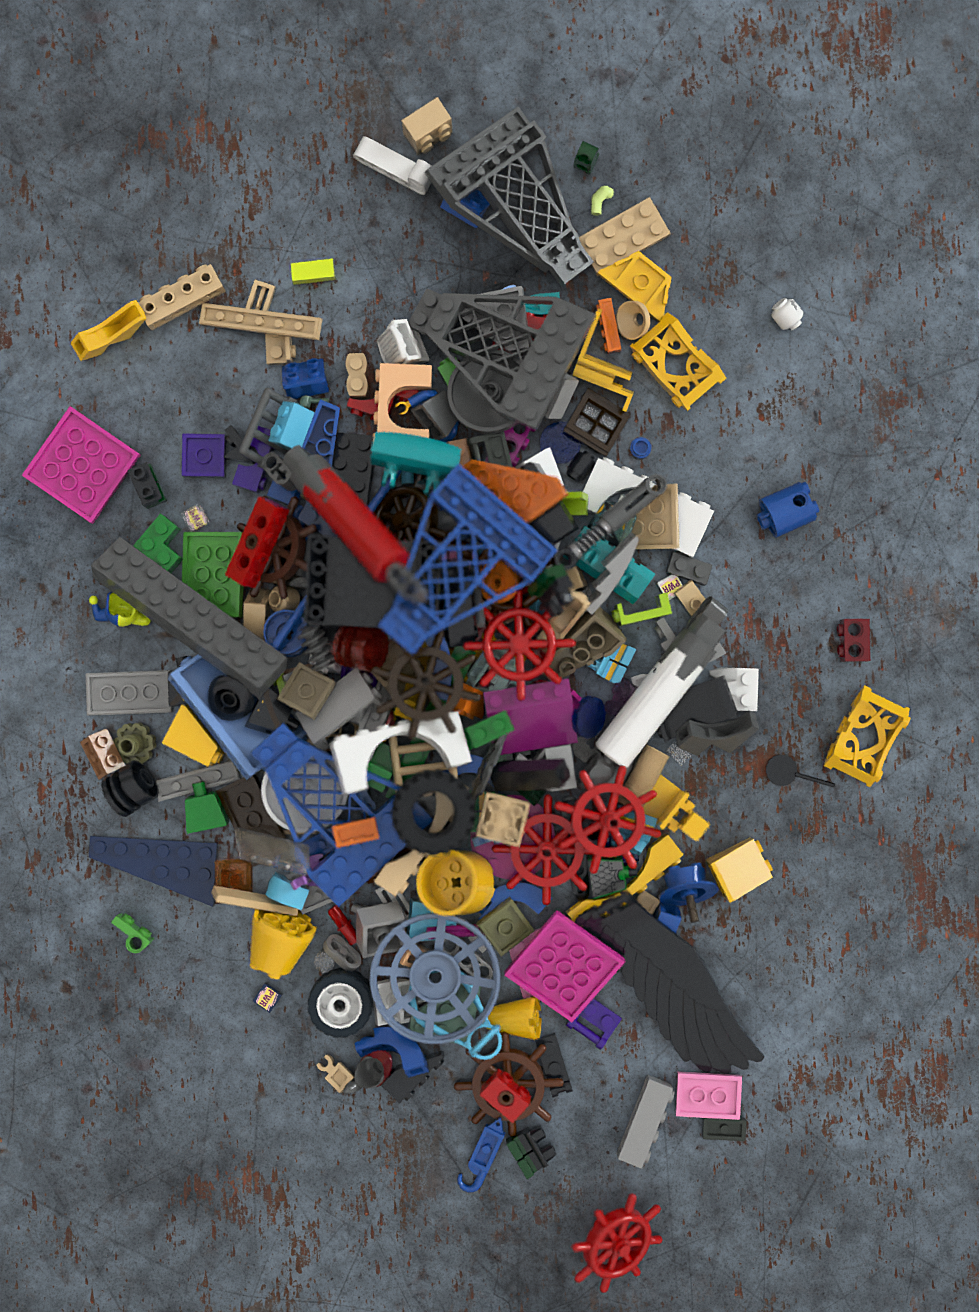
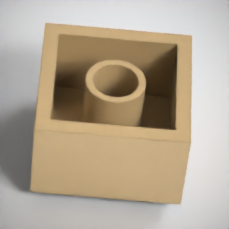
M438 97L402 120L404 136L417 155L429 152L434 144L439 141L444 142L451 136L452 118Z

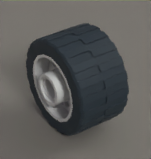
M342 968L332 969L324 973L314 984L308 998L307 1010L311 1022L314 1023L319 1031L334 1038H345L356 1034L365 1026L373 1009V997L369 981L359 972L345 971ZM337 1000H343L345 1005H339Z

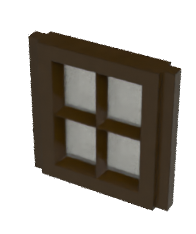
M587 388L564 427L563 432L602 456L607 457L631 414L627 411H622V408Z

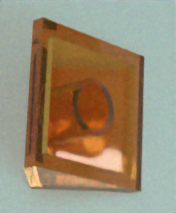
M225 857L216 859L215 886L252 892V865L249 858Z

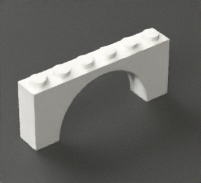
M603 457L602 460L598 458L583 490L584 493L588 494V512L596 515L600 506L607 499L619 492L633 490L647 476L641 475L639 477L634 475V471L628 467L622 466V468L614 465V461ZM652 481L650 482V488L656 485ZM680 492L678 495L679 548L672 549V551L693 558L714 511L710 509L711 506L702 501L696 503L691 500V496Z
M458 711L449 713L456 727L455 733H449L440 718L433 721H420L416 735L417 738L426 741L437 750L445 763L446 769L466 765L471 762ZM410 720L400 721L397 723L398 726L391 728L389 725L377 727V731L371 733L368 730L356 732L354 737L348 738L347 735H342L335 738L330 747L343 795L363 791L367 788L366 768L373 750L378 744L388 738L401 735L408 736Z

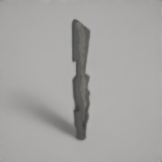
M507 734L496 738L489 747L486 756L482 759L481 766L478 768V775L471 783V795L474 804L478 795H482L492 769L494 765L496 766L503 749V743Z

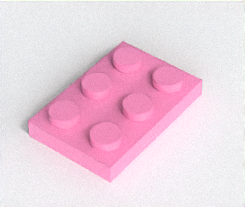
M677 1072L675 1115L681 1117L740 1120L742 1076Z

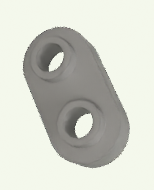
M332 934L323 942L325 953L345 971H354L360 966V954L341 936Z

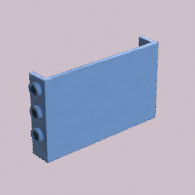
M199 655L193 658L191 656L185 658L180 663L182 666L169 675L168 680L246 780L261 769L265 772L266 768L251 754V751L270 734L245 727L251 712L247 716L233 721L223 720L216 716L208 704V688L214 678L227 675ZM252 694L255 706L258 698ZM299 725L294 734L306 741L307 733Z

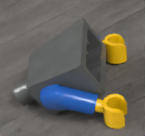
M422 390L409 397L407 402L395 404V407L400 404L405 407V410L399 413L400 415L406 414L408 408L412 406L413 408L410 411L424 429H429L432 439L447 443L457 435L459 421L450 408L446 391L443 390L438 393L435 390Z

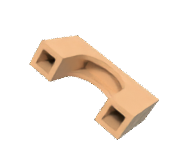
M380 363V369H376V382H379V391L375 390V403H378V412H374V425H378L377 432L404 433L429 438V429H407L394 424L389 417L388 407L391 399L403 390H431L432 365Z

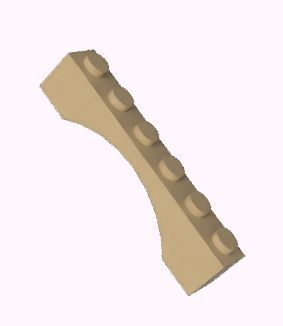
M436 792V812L432 826L428 831L430 833L443 831L447 821L451 823L454 817L452 802L447 796ZM413 849L397 859L390 860L385 864L374 882L395 897L398 892L403 894L409 885L407 882L411 874L413 876L416 875L421 866L419 864L423 856L427 858L430 854H419L418 851Z

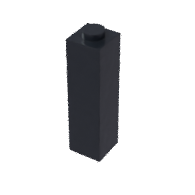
M564 758L498 762L493 767L490 775L495 791L562 789L571 777Z

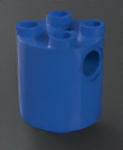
M798 482L759 499L761 513L757 514V519L763 530L768 528L776 538L816 520V513L819 512V507L815 501H811L809 496L810 489L807 483Z

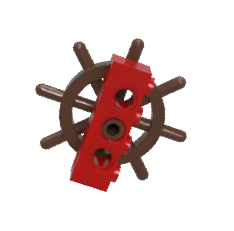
M267 496L258 497L247 524L239 523L237 525V529L243 533L225 575L242 586L252 587L250 596L253 598L258 596L263 582L277 584L280 598L286 599L288 592L285 581L290 579L299 568L307 572V562L303 560L306 551V537L315 533L317 526L312 524L303 528L300 522L293 516L299 502L296 496L290 499L287 508L270 500ZM288 528L290 535L284 537V534ZM291 544V551H288L287 546ZM281 557L287 560L283 566L281 562ZM273 562L275 572L267 574Z

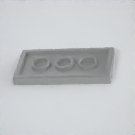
M171 670L86 673L87 716L173 712V707H169L168 672H171Z

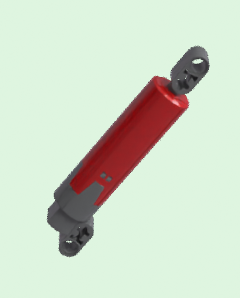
M297 445L286 453L284 459L272 452L264 456L262 467L269 476L287 491L298 489L376 581L384 582L389 580L404 598L414 604H422L427 599L428 592L426 587L411 571L405 568L409 560L407 551L322 455H311L303 447Z

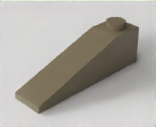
M601 607L592 615L586 611L563 638L574 639L576 642L575 646L556 648L555 656L549 667L561 678L566 677L582 666H589L601 657L605 656L606 658L612 655L626 642V638L613 618Z

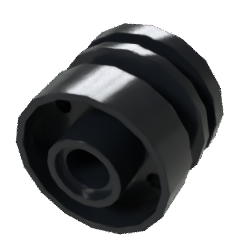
M136 760L127 763L120 768L119 772L112 773L111 776L103 779L101 783L106 801L116 813L123 817L130 816L139 810L141 805L148 804L159 795L155 778L145 765Z

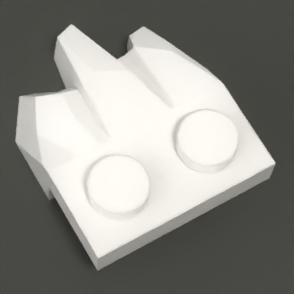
M717 668L709 670L710 676L714 678L725 675L738 711H757L759 669Z
M397 978L398 988L401 995L404 996L409 991L410 980ZM390 979L377 981L382 1002L386 1009H389L397 1002L391 988ZM416 996L417 1008L419 1009L418 1004L426 1001ZM373 1000L376 1025L388 1024L381 1016ZM402 1008L393 1018L403 1024L409 1022L411 1014Z

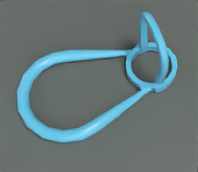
M432 971L429 975L438 973V971ZM463 984L468 994H470L473 985ZM476 995L473 1002L481 1014L484 1008L478 995ZM415 997L408 1004L418 1010ZM414 1017L415 1021L425 1028L426 1021ZM487 1017L485 1022L477 1029L486 1027L492 1030L473 1049L470 1040L474 1031L468 1034L466 1042L460 1039L453 1042L467 1048L472 1057L482 1060L491 1059L501 1049L500 1025L492 1026ZM434 1024L433 1033L437 1035L449 1034ZM496 1033L499 1042L495 1052L488 1056L478 1055L477 1052Z

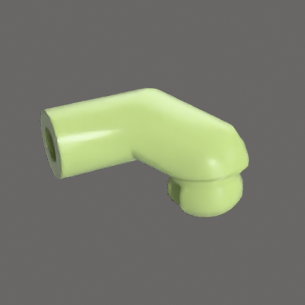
M601 186L592 195L591 215H601L602 202L613 197L614 191L611 187Z

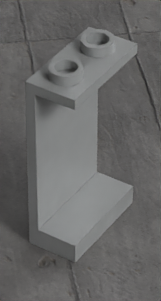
M356 667L336 682L337 684L315 720L300 712L295 713L311 742L317 748L324 751L330 746L325 738L374 702L378 706L383 704L380 700L382 694L375 686L372 687L371 683L373 680L366 671L362 673Z

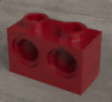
M841 619L840 624H837V636H840L837 656L840 658V662L870 661V619ZM851 624L857 627V633L854 636L848 632V627ZM851 645H854L858 650L855 657L849 654V647Z

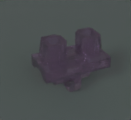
M622 677L620 683L614 684L612 688L614 696L611 701H606L604 710L616 716L638 686L632 684L629 679Z

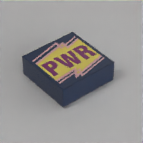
M265 982L253 999V1002L270 1013L283 994Z

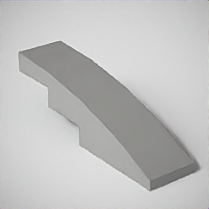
M632 532L601 562L607 569L592 583L597 590L587 599L590 605L586 610L591 615L608 598L631 561L639 538Z

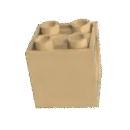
M486 791L476 836L519 847L530 803Z

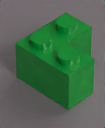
M160 513L133 546L171 574L183 560V557L168 546L180 532L181 528Z
M381 742L376 746L373 758L367 764L366 770L387 780H390L393 776L390 746L385 742ZM399 754L400 760L404 754ZM373 779L367 782V785L382 793L387 787Z

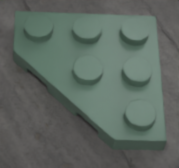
M460 983L459 989L455 994L463 1003L469 994L464 985ZM479 986L477 993L478 997L480 996L481 986ZM449 1000L436 1003L435 1015L448 1013L455 1008ZM428 1002L418 1010L427 1014ZM472 1002L467 1010L475 1020L477 1007ZM410 1015L408 1029L424 1034L425 1028L419 1025L414 1017ZM460 1015L450 1020L434 1022L435 1025L448 1033H453L467 1026ZM468 1035L460 1038V1040L466 1042Z

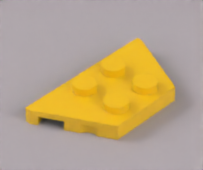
M637 251L598 271L597 275L630 301H639L644 304L648 309L649 315L658 323L662 320L661 317L664 315L672 277L641 252Z

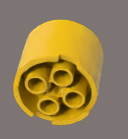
M450 850V853L429 855L421 864L417 874L416 886L418 895L422 903L430 911L439 915L451 916L477 913L485 908L493 897L495 888L492 872L494 871L490 863L482 855L473 851Z

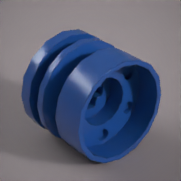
M283 609L274 612L268 617L264 624L263 635L265 642L272 646V642L294 612L293 610ZM302 616L290 631L291 633L294 632L291 635L292 639L288 640L286 638L279 649H276L288 658L299 656L308 648V646L301 647L305 638H297L302 633L299 630L308 625L304 623Z

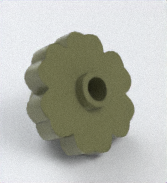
M141 722L133 725L128 723L117 730L118 737L114 738L113 742L124 763L126 762L127 764L136 760L143 764L152 758V750L157 746L155 742L156 737L153 734H149L150 728L147 725H143Z

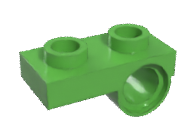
M122 913L118 914L111 923L129 936L126 940L127 950L131 953H139L148 947L154 940L150 936L152 933L143 926L141 928L134 923L135 920L126 913L124 915ZM134 937L141 939V947H136L133 944Z

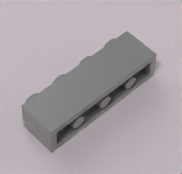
M647 1074L616 1153L619 1160L641 1169L644 1163H648L651 1156L649 1149L652 1143H656L659 1131H657L660 1123L663 1124L666 1118L667 1111H665L667 1103L670 1104L675 1092L672 1091L671 1083Z

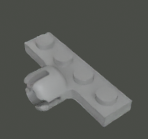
M378 681L376 688L382 694L380 700L382 703H385L392 698ZM373 702L347 722L358 725V732L362 730H368L369 733L375 732L377 727L386 724L391 709L383 714H378L376 712L378 705ZM375 749L373 750V752H372V754H371V756H370V758H369L370 761H371V759H372V756H373V754H374Z

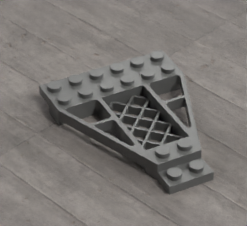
M516 107L428 168L425 174L450 208L545 273L549 270L562 287L589 267L594 261L581 245L579 236L571 225L545 144L547 137L534 120L530 123L520 108ZM535 148L539 150L547 175L540 181H538L522 159L523 156ZM511 169L516 171L519 179L510 177ZM503 170H505V175L499 174ZM495 180L505 182L504 190L495 188ZM546 181L550 184L555 202L542 186ZM510 183L518 185V193L509 191ZM523 187H527L532 196L524 195ZM475 190H479L492 206L495 213L484 220L463 206L460 201ZM509 197L517 199V207L508 205ZM522 201L531 202V210L523 209ZM536 204L542 206L545 214L536 212ZM521 215L530 216V224L521 223ZM497 217L500 218L518 243L489 222ZM535 218L544 220V228L535 226ZM549 221L556 225L557 231L549 229ZM534 232L543 234V242L534 240ZM548 235L555 236V238L548 243Z
M426 288L408 323L412 330L427 336L444 353L501 417L537 430L596 315L558 297L443 293L441 295ZM475 302L517 304L510 316H504ZM523 304L552 305L540 329L536 330L515 321ZM473 313L475 322L464 325L461 317ZM476 313L483 315L486 318L478 320ZM459 320L461 327L454 329ZM494 321L501 323L505 326L496 328ZM492 322L494 330L482 334L480 325ZM478 327L480 335L468 339L466 331ZM513 329L523 333V335L515 337ZM510 330L513 338L501 342L499 334ZM463 332L466 340L454 344L452 336ZM496 335L498 344L487 347L484 339ZM529 338L531 347L520 351L517 342ZM482 340L484 349L472 352L470 344ZM515 343L517 352L505 356L503 347ZM468 346L469 351L462 347ZM501 349L503 357L491 361L489 352ZM449 351L483 366L476 380L470 376ZM486 354L488 359L482 357L481 355ZM519 357L521 366L510 369L507 361ZM505 362L506 367L499 364ZM489 370L513 380L499 405L481 388V384Z

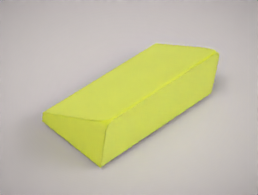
M333 259L291 263L292 282L294 285L335 280Z

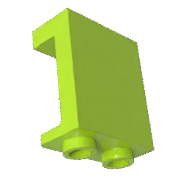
M668 593L655 596L656 609L624 615L621 603L616 604L614 610L611 611L612 618L615 623L618 622V627L668 616L672 614Z

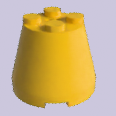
M255 909L252 917L249 966L254 970L268 973V976L273 979H280L282 975L289 974L314 938L317 926H313L310 923L311 918L306 914L302 915L300 911L294 916Z

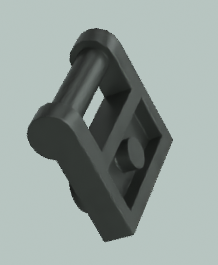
M504 431L467 439V445L471 448L473 460L482 461L478 444L485 443L489 463L512 467Z

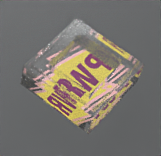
M200 504L181 513L190 532H194L210 523Z

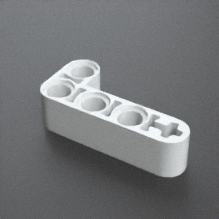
M368 137L362 138L353 154V157L362 164L419 194L425 195L431 184L430 179L425 174V171L431 167L429 163L420 159L415 163Z

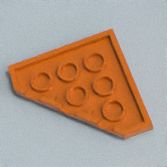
M473 459L462 466L527 524L568 496V493L556 476Z

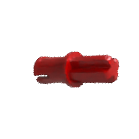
M337 905L331 907L328 910V914L337 925V931H341L350 946L355 944L356 930L351 924L352 921L346 918Z

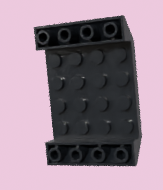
M309 535L304 623L379 627V623L391 611L397 594L396 588L389 580L384 582L376 581L339 537ZM398 541L410 555L414 542ZM419 541L410 568L414 575L435 552V548L429 542ZM441 553L431 564H440ZM440 567L431 568V580H439ZM427 569L418 578L419 581H428ZM432 583L433 596H439V583ZM423 584V585L426 587V589H427V592H428V595H427V596H429V587H428V584ZM426 599L422 604L430 610V599ZM433 599L434 612H437L438 599Z

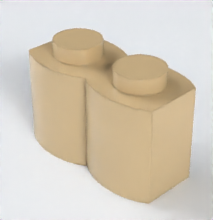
M349 353L346 358V369L349 374L346 384L348 394L352 399L367 400L369 396V384L366 379L369 371L368 362L364 353Z

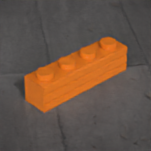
M612 299L598 300L596 310L598 308L602 309L599 325H602L603 328L601 336L605 338V343H603L604 350L608 354L621 352Z

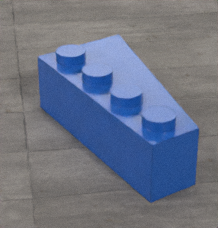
M320 399L302 447L311 455H322L332 466L340 407Z

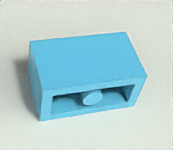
M283 401L278 409L276 422L271 428L269 441L288 451L297 445L302 447L315 412L295 402Z

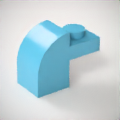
M275 872L268 882V889L265 895L279 903L302 910L309 889L303 885L297 890H293L290 884L291 880H288L283 874Z

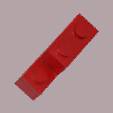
M403 390L397 393L389 403V417L396 399L399 400L398 402H407L409 397L421 390ZM349 398L347 408L351 410V414L358 417L363 415L370 416V420L374 422V412H378V403H375V398L369 400Z

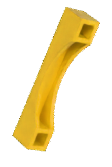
M663 834L648 846L645 860L637 873L638 877H634L626 885L631 895L636 892L637 894L642 893L647 889V883L652 879L654 881L658 880L665 874L663 871L666 868L676 866L681 862L680 857L683 856V853L668 834ZM620 892L597 899H582L565 912L575 923L578 915L594 905L600 906L602 901L612 896H619Z

